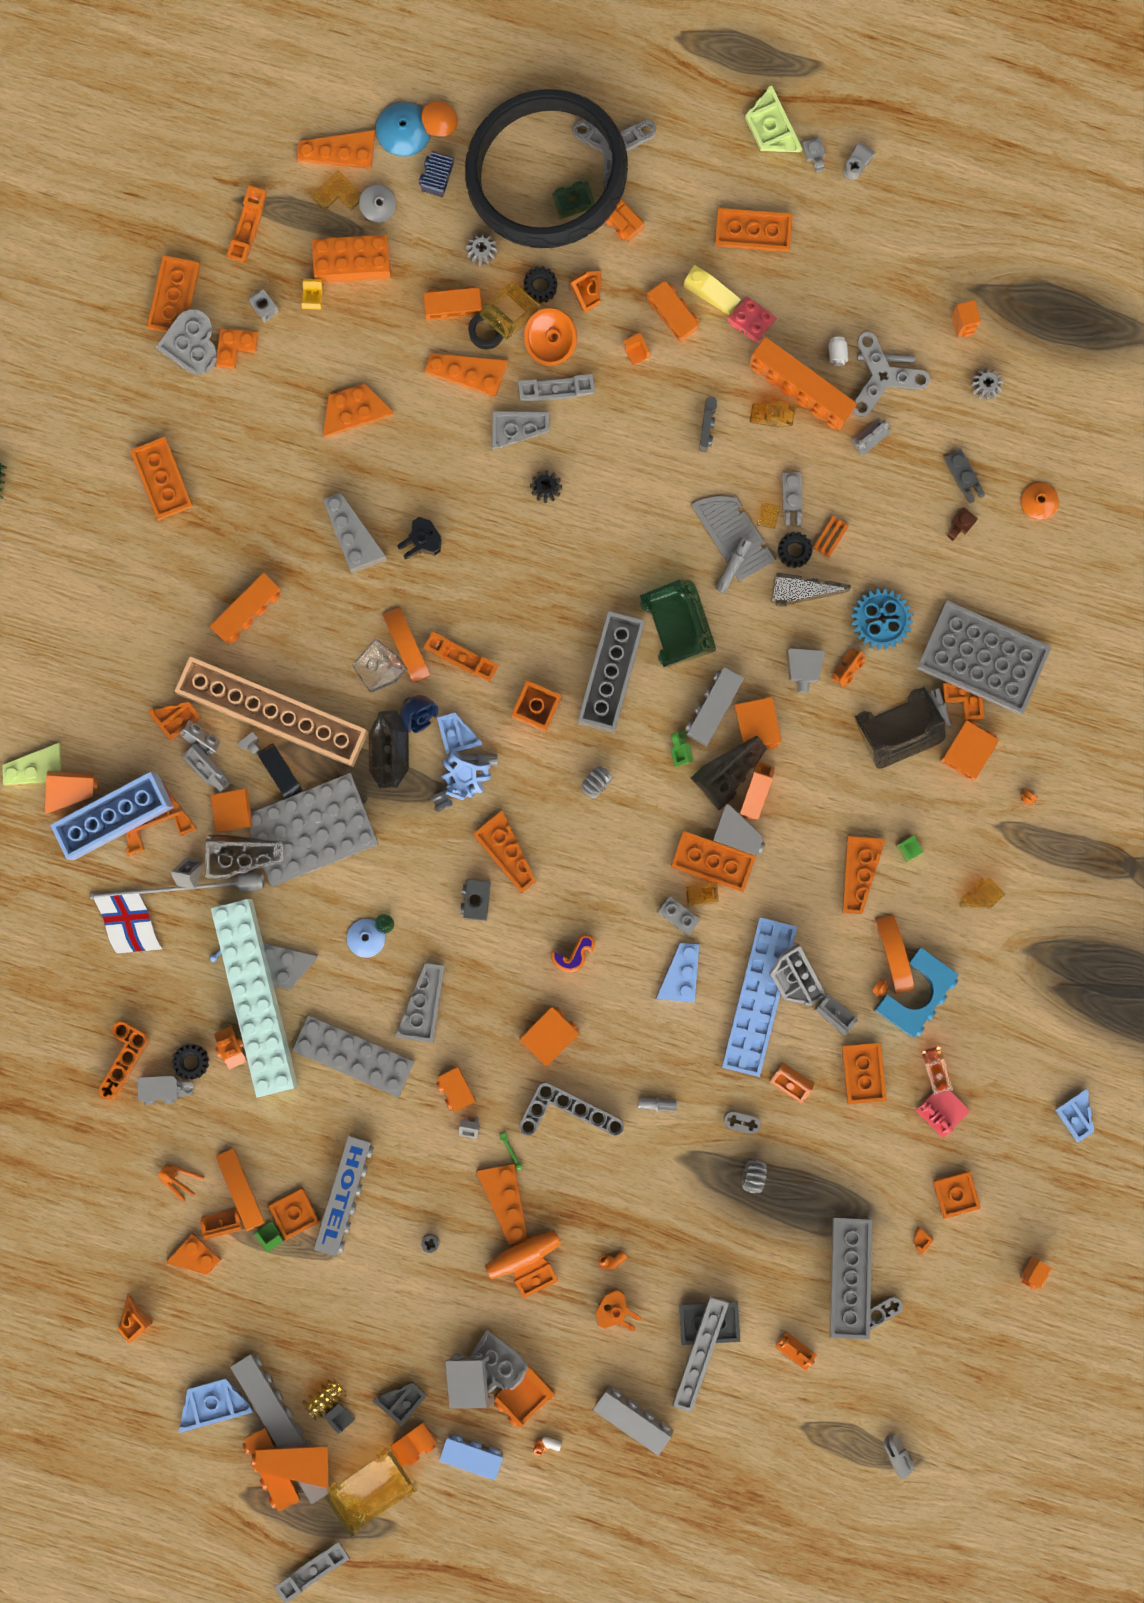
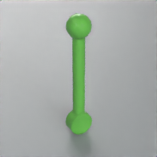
M502 1133L500 1139L504 1141L516 1164V1170H521L523 1165L516 1158L507 1140V1134Z

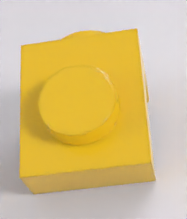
M303 279L302 309H321L323 296L322 280Z

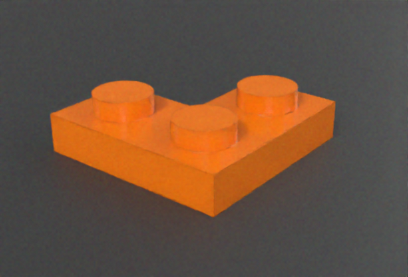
M220 328L216 366L235 369L238 351H257L258 332Z
M950 683L942 684L944 703L962 702L964 721L984 719L983 698Z

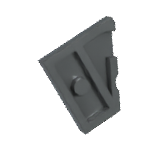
M411 1382L376 1397L373 1402L402 1426L425 1399L427 1394L414 1382Z

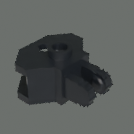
M418 517L412 521V531L408 535L409 537L397 545L399 550L404 549L411 543L414 545L413 549L404 554L403 557L406 560L417 553L437 555L441 552L442 539L430 520Z

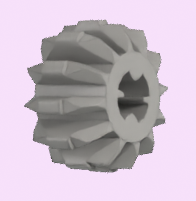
M484 233L481 234V238L475 234V240H468L470 245L466 246V251H468L467 257L472 258L473 264L478 261L480 267L484 261L486 265H489V259L494 261V254L498 253V249L495 248L497 243L492 241L491 236L485 238ZM481 247L484 248V252H479Z
M988 367L985 368L984 372L978 370L977 375L972 377L974 382L971 383V387L975 388L973 394L979 393V399L985 396L986 401H988L990 396L995 399L997 393H1001L1002 389L1000 386L1004 382L999 380L1001 374L995 375V369L991 373ZM987 381L988 384L990 383L991 385L989 387H986L987 384L984 385V382Z
M598 766L583 781L581 789L587 796H590L592 799L596 798L610 784L612 775L607 769Z
M760 1160L747 1161L742 1180V1187L745 1191L750 1193L762 1192L767 1177L766 1163Z

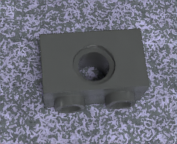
M467 880V884H463L462 895L466 896L465 903H461L460 914L463 915L464 919L487 921L491 882ZM473 895H478L481 898L480 903L476 906L470 904V898Z

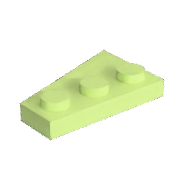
M54 744L2 765L3 784L46 782L47 771L62 772L61 744Z

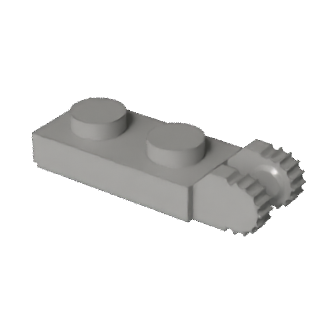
M801 472L782 473L785 525H790V511H796L797 525L802 524Z

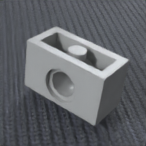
M671 897L667 899L658 911L659 915L687 936H689L700 921L698 917Z

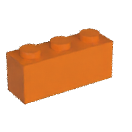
M664 280L647 293L646 299L681 343L698 330L699 319L694 313L691 314L688 311L686 302L682 298H678L672 284L668 285Z
M467 286L465 289L458 290L457 288H448L446 291L432 289L428 290L427 293H423L426 320L467 317L482 312L480 287Z

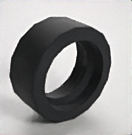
M489 311L479 312L473 316L469 323L470 339L478 348L493 349L503 340V321L495 313ZM483 320L494 322L498 330L495 338L489 341L479 339L475 332L479 322Z

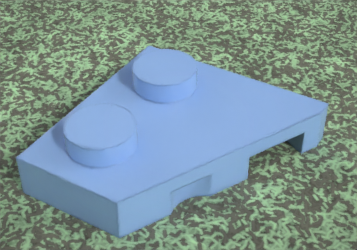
M456 713L437 717L447 755L452 750L460 752L482 746V742Z

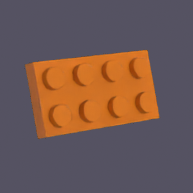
M718 208L715 247L790 252L793 214Z
M163 255L147 323L148 329L166 333L183 311L191 309L201 265L200 262Z
M166 437L130 450L158 521L193 507Z
M683 831L670 868L743 893L756 856Z

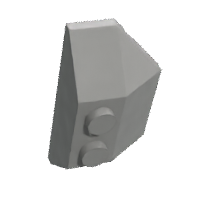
M799 944L781 954L769 974L784 1000L811 1006L826 997Z

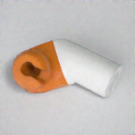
M543 1437L534 1443L533 1453L540 1456L542 1452L549 1448L559 1451L562 1442L549 1437Z

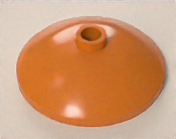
M546 308L534 313L528 320L524 331V342L528 353L534 360L543 365L553 366L567 361L574 353L577 345L576 326L569 315L556 308ZM555 333L558 335L557 339L554 338Z

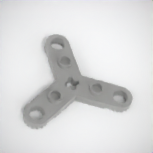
M645 119L620 132L627 152L655 136L656 126L653 121ZM585 120L577 121L573 125L574 136L578 140L604 153L603 185L606 188L612 170V152L604 136L591 123ZM580 126H585L587 131L584 134H579L577 129ZM645 126L652 128L648 134L643 133L641 130Z
M865 332L859 336L857 345L871 377L855 399L857 404L859 402L865 403L866 411L861 413L857 410L856 406L853 414L858 417L868 415L887 387L920 390L928 386L930 377L926 371L889 367L876 336L871 332ZM864 337L871 338L872 345L870 347H865L862 344ZM885 372L887 380L880 381V375L878 374ZM917 375H923L925 379L923 385H918L915 382Z

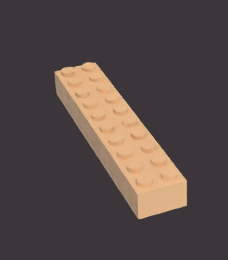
M191 656L175 689V692L180 696L351 767H354L368 734V731L364 728Z

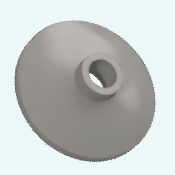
M371 185L361 193L359 208L363 216L369 221L382 223L393 216L396 209V201L388 188L382 185ZM377 199L381 200V206L376 204Z

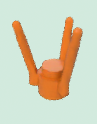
M166 1164L158 1174V1178L162 1180V1183L183 1202L185 1198L172 1185L173 1183L194 1196L195 1193L177 1180L179 1174L176 1172L200 1180H204L205 1177L179 1168L174 1164L171 1167Z

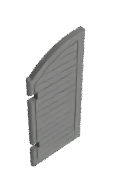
M709 497L691 504L727 563H729L730 555L732 552H735L741 538L752 543L744 557V563H741L735 574L739 582L776 560L768 547L762 549L760 546L765 541L746 511L741 514L738 511L742 505L737 497Z

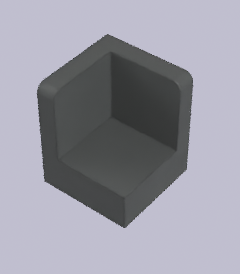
M341 1401L324 1415V1418L338 1435L355 1420Z

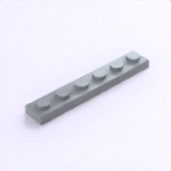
M709 1296L673 1401V1407L692 1413L729 1301Z

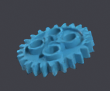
M886 588L882 593H880L879 589H876L875 594L870 590L868 592L869 597L863 594L861 597L863 602L857 600L856 604L859 607H853L852 609L857 613L851 615V618L856 619V621L851 623V626H857L853 633L859 632L860 635L857 639L864 638L863 645L869 642L870 649L877 645V650H880L881 646L888 650L889 644L892 648H895V642L901 644V637L906 639L908 635L905 632L911 631V628L907 626L913 624L912 620H908V618L913 616V613H907L911 606L905 607L904 604L907 600L900 601L901 594L895 597L894 590L890 594H887ZM892 605L894 612L888 613L885 606ZM869 607L874 608L876 615H868L866 609ZM880 616H882L883 619L890 618L893 616L899 617L898 619H886L884 623H882L881 620L873 621L871 623L865 622L866 620H877ZM888 624H896L897 631H890ZM876 626L879 633L872 634L869 627Z

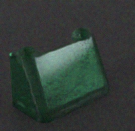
M679 579L640 595V605L643 611L652 614L663 647L659 652L658 659L663 667H670L716 651L715 642L693 581Z

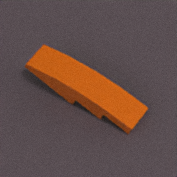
M232 1148L217 1155L218 1164L246 1231L264 1224L265 1222L255 1195L249 1185L235 1149Z

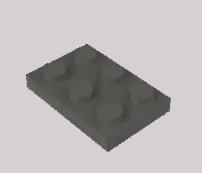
M738 1301L729 1302L716 1343L740 1342ZM707 1303L679 1305L681 1345H693Z

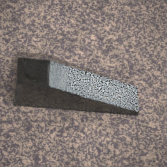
M776 573L773 581L771 602L776 603V606L786 607L787 604L847 593L850 591L851 585L826 581L822 584L821 581L815 578L802 580V576Z
M756 735L705 764L690 779L718 810H721L734 798L737 793L735 790L741 782H745L747 779L745 777L750 768L756 766L767 750V747Z
M208 835L205 841L206 878L226 879L236 874L247 873L253 869L283 862L284 842L230 835Z

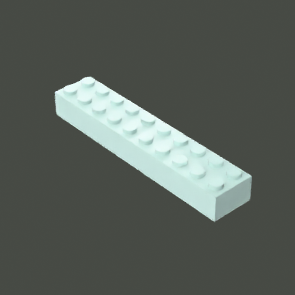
M245 899L211 908L256 1098L297 1088L298 1083L268 960L265 955L253 899Z

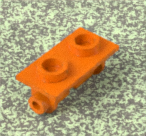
M855 648L849 650L842 660L843 663L847 664L846 667L839 664L832 673L831 679L836 683L839 681L842 688L851 683L855 672L865 663L866 658L863 652Z
M787 1331L774 1346L805 1371L814 1364V1359L817 1357V1354Z

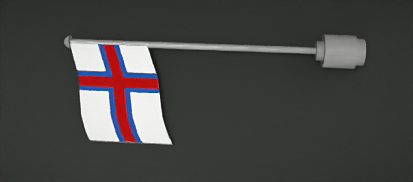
M258 871L239 873L238 877H235V881L199 884L196 886V889L236 885V889H240V892L259 891L261 888H264L263 873H258ZM178 886L94 894L92 892L89 897L91 900H95L103 917L109 941L115 952L128 953L163 949L155 936L149 912L140 894L187 890L189 888Z

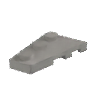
M493 411L492 450L549 433V412Z

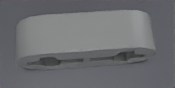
M729 1112L724 1117V1124L732 1130L755 1134L760 1129L761 1124L756 1117L737 1112ZM732 1115H736L735 1119L741 1120V1124L734 1123L733 1126H730V1122L727 1119L728 1117L731 1118ZM752 1119L757 1124V1127L750 1131L748 1126L743 1125L744 1121L751 1122Z

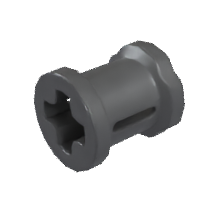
M433 1234L425 1236L421 1242V1246L426 1253L436 1251L440 1244L438 1237ZM433 1239V1243L436 1246H432L431 1249L427 1248L428 1244L425 1241Z

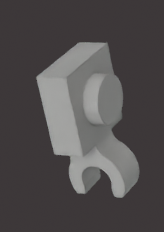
M821 138L802 142L807 162L813 161L816 173L823 171L824 162L822 158L826 154Z

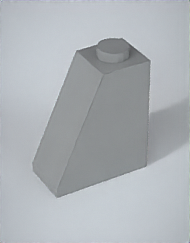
M726 804L713 841L757 856L758 853L762 854L765 845L762 842L763 837L730 805Z

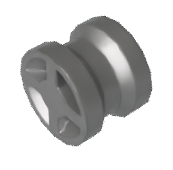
M446 791L430 797L431 802L435 804V812L442 811L453 805L452 801L448 799Z

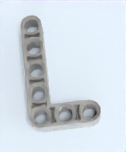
M543 1083L538 1087L519 1126L522 1134L527 1136L534 1134L549 1104L611 1135H620L624 1130V1124L619 1118L549 1083ZM543 1086L550 1087L551 1095L549 1097H543L540 1094V1089ZM560 1095H566L569 1098L566 1106L558 1104L557 1099ZM537 1103L543 1108L542 1113L539 1115H535L531 1110L532 1106ZM577 1104H584L586 1106L584 1114L579 1115L575 1112ZM596 1112L603 1115V1121L598 1124L592 1120V1116ZM613 1121H618L621 1124L618 1132L610 1130V1124ZM524 1122H532L534 1125L533 1131H524Z

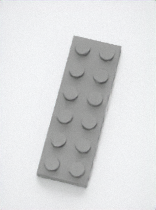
M308 1015L292 1050L398 1098L414 1065L412 1060Z
M832 1218L829 1338L870 1340L872 1220Z

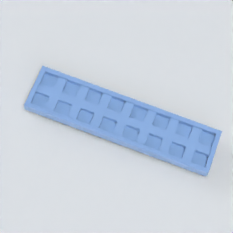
M759 917L722 1068L760 1077L780 998V992L769 972L781 954L792 948L797 930L796 926Z

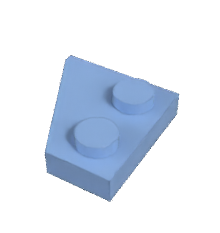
M1084 1089L1055 1109L1076 1142H1080L1094 1132L1087 1089Z

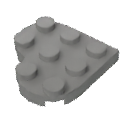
M196 309L183 311L155 347L192 374L202 375L208 372L217 360L215 346L209 340L212 334L210 319L204 312Z
M486 1330L471 1354L481 1353L482 1356H489V1361L485 1363L488 1395L496 1387L513 1390L523 1381L528 1364L518 1351L491 1331Z

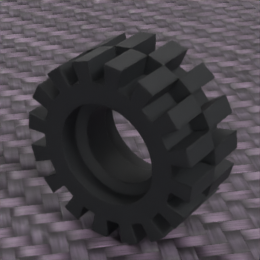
M536 266L534 270L531 268L529 273H526L523 285L525 295L528 296L529 300L533 299L535 303L536 301L542 303V301L548 302L549 299L554 297V294L557 292V278H555L554 272L551 273V269L548 268L546 270L544 266L542 268ZM542 278L547 281L548 286L544 291L534 289L533 283L536 279Z
M791 532V534H786L781 539L777 553H779L778 557L779 559L781 558V562L787 564V567L792 566V568H796L799 566L800 568L809 561L813 552V545L810 543L811 540L806 538L807 535H801V532ZM790 544H799L802 547V554L798 557L791 556L788 552Z
M184 1045L174 1054V1060H172L174 1064L173 1069L183 1079L193 1080L200 1078L209 1067L208 1054L198 1045ZM190 1054L195 1055L198 1059V1065L193 1070H189L184 1066V1058Z

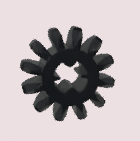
M545 470L544 476L541 472H538L539 478H532L534 483L530 484V488L534 490L531 493L532 496L537 495V501H540L543 497L544 503H547V498H550L553 502L555 501L553 495L560 496L558 490H562V485L559 484L561 479H554L556 473L553 472L549 476L548 470ZM546 483H548L550 489L546 488V490H544L543 484H545L546 486Z

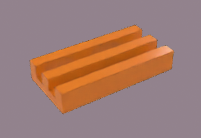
M832 516L813 549L829 558L849 525ZM833 522L836 523V526L829 535L823 547L819 548L818 546L820 545L821 541L825 537ZM841 526L843 529L830 550L826 552L825 549Z

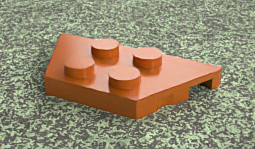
M365 384L328 396L323 429L324 438L391 416L393 412Z

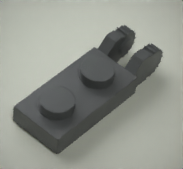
M714 397L706 399L700 452H707L708 447H712L713 436L709 434L710 428L714 429L715 417H712V415L716 412L717 400Z
M962 449L944 458L959 489L964 493L969 503L975 501L974 496L969 490L972 486L980 498L985 496Z

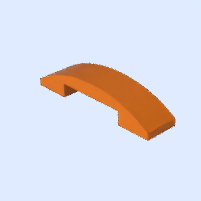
M248 185L243 201L244 207L226 258L245 263L259 227L267 191Z
M400 607L382 614L412 682L415 683L429 677V671Z
M433 631L423 647L450 664L488 682H491L499 667L498 664L468 651Z
M894 915L876 919L877 930L886 954L895 994L915 989L907 954Z

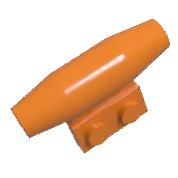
M555 1230L530 1237L503 1251L488 1262L485 1268L491 1280L514 1273V1282L524 1299L558 1281L550 1263L543 1257L561 1245V1241Z

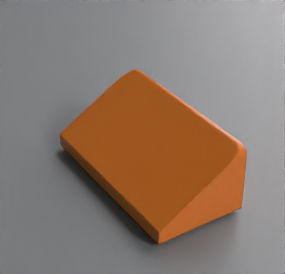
M785 1063L780 1065L770 1080L772 1084L801 1104L814 1087V1083Z

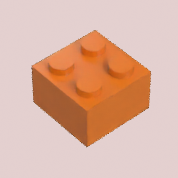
M526 680L511 717L547 733L562 700V695Z

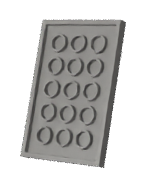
M946 600L916 669L1022 716L1051 646Z
M352 773L251 813L253 827H249L271 887L379 845Z

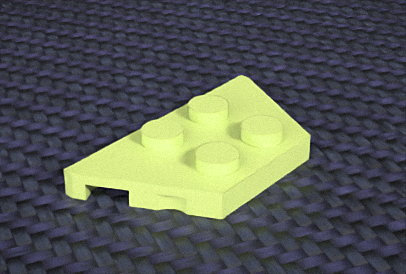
M771 85L755 103V106L745 115L747 124L760 151L801 152L800 142Z

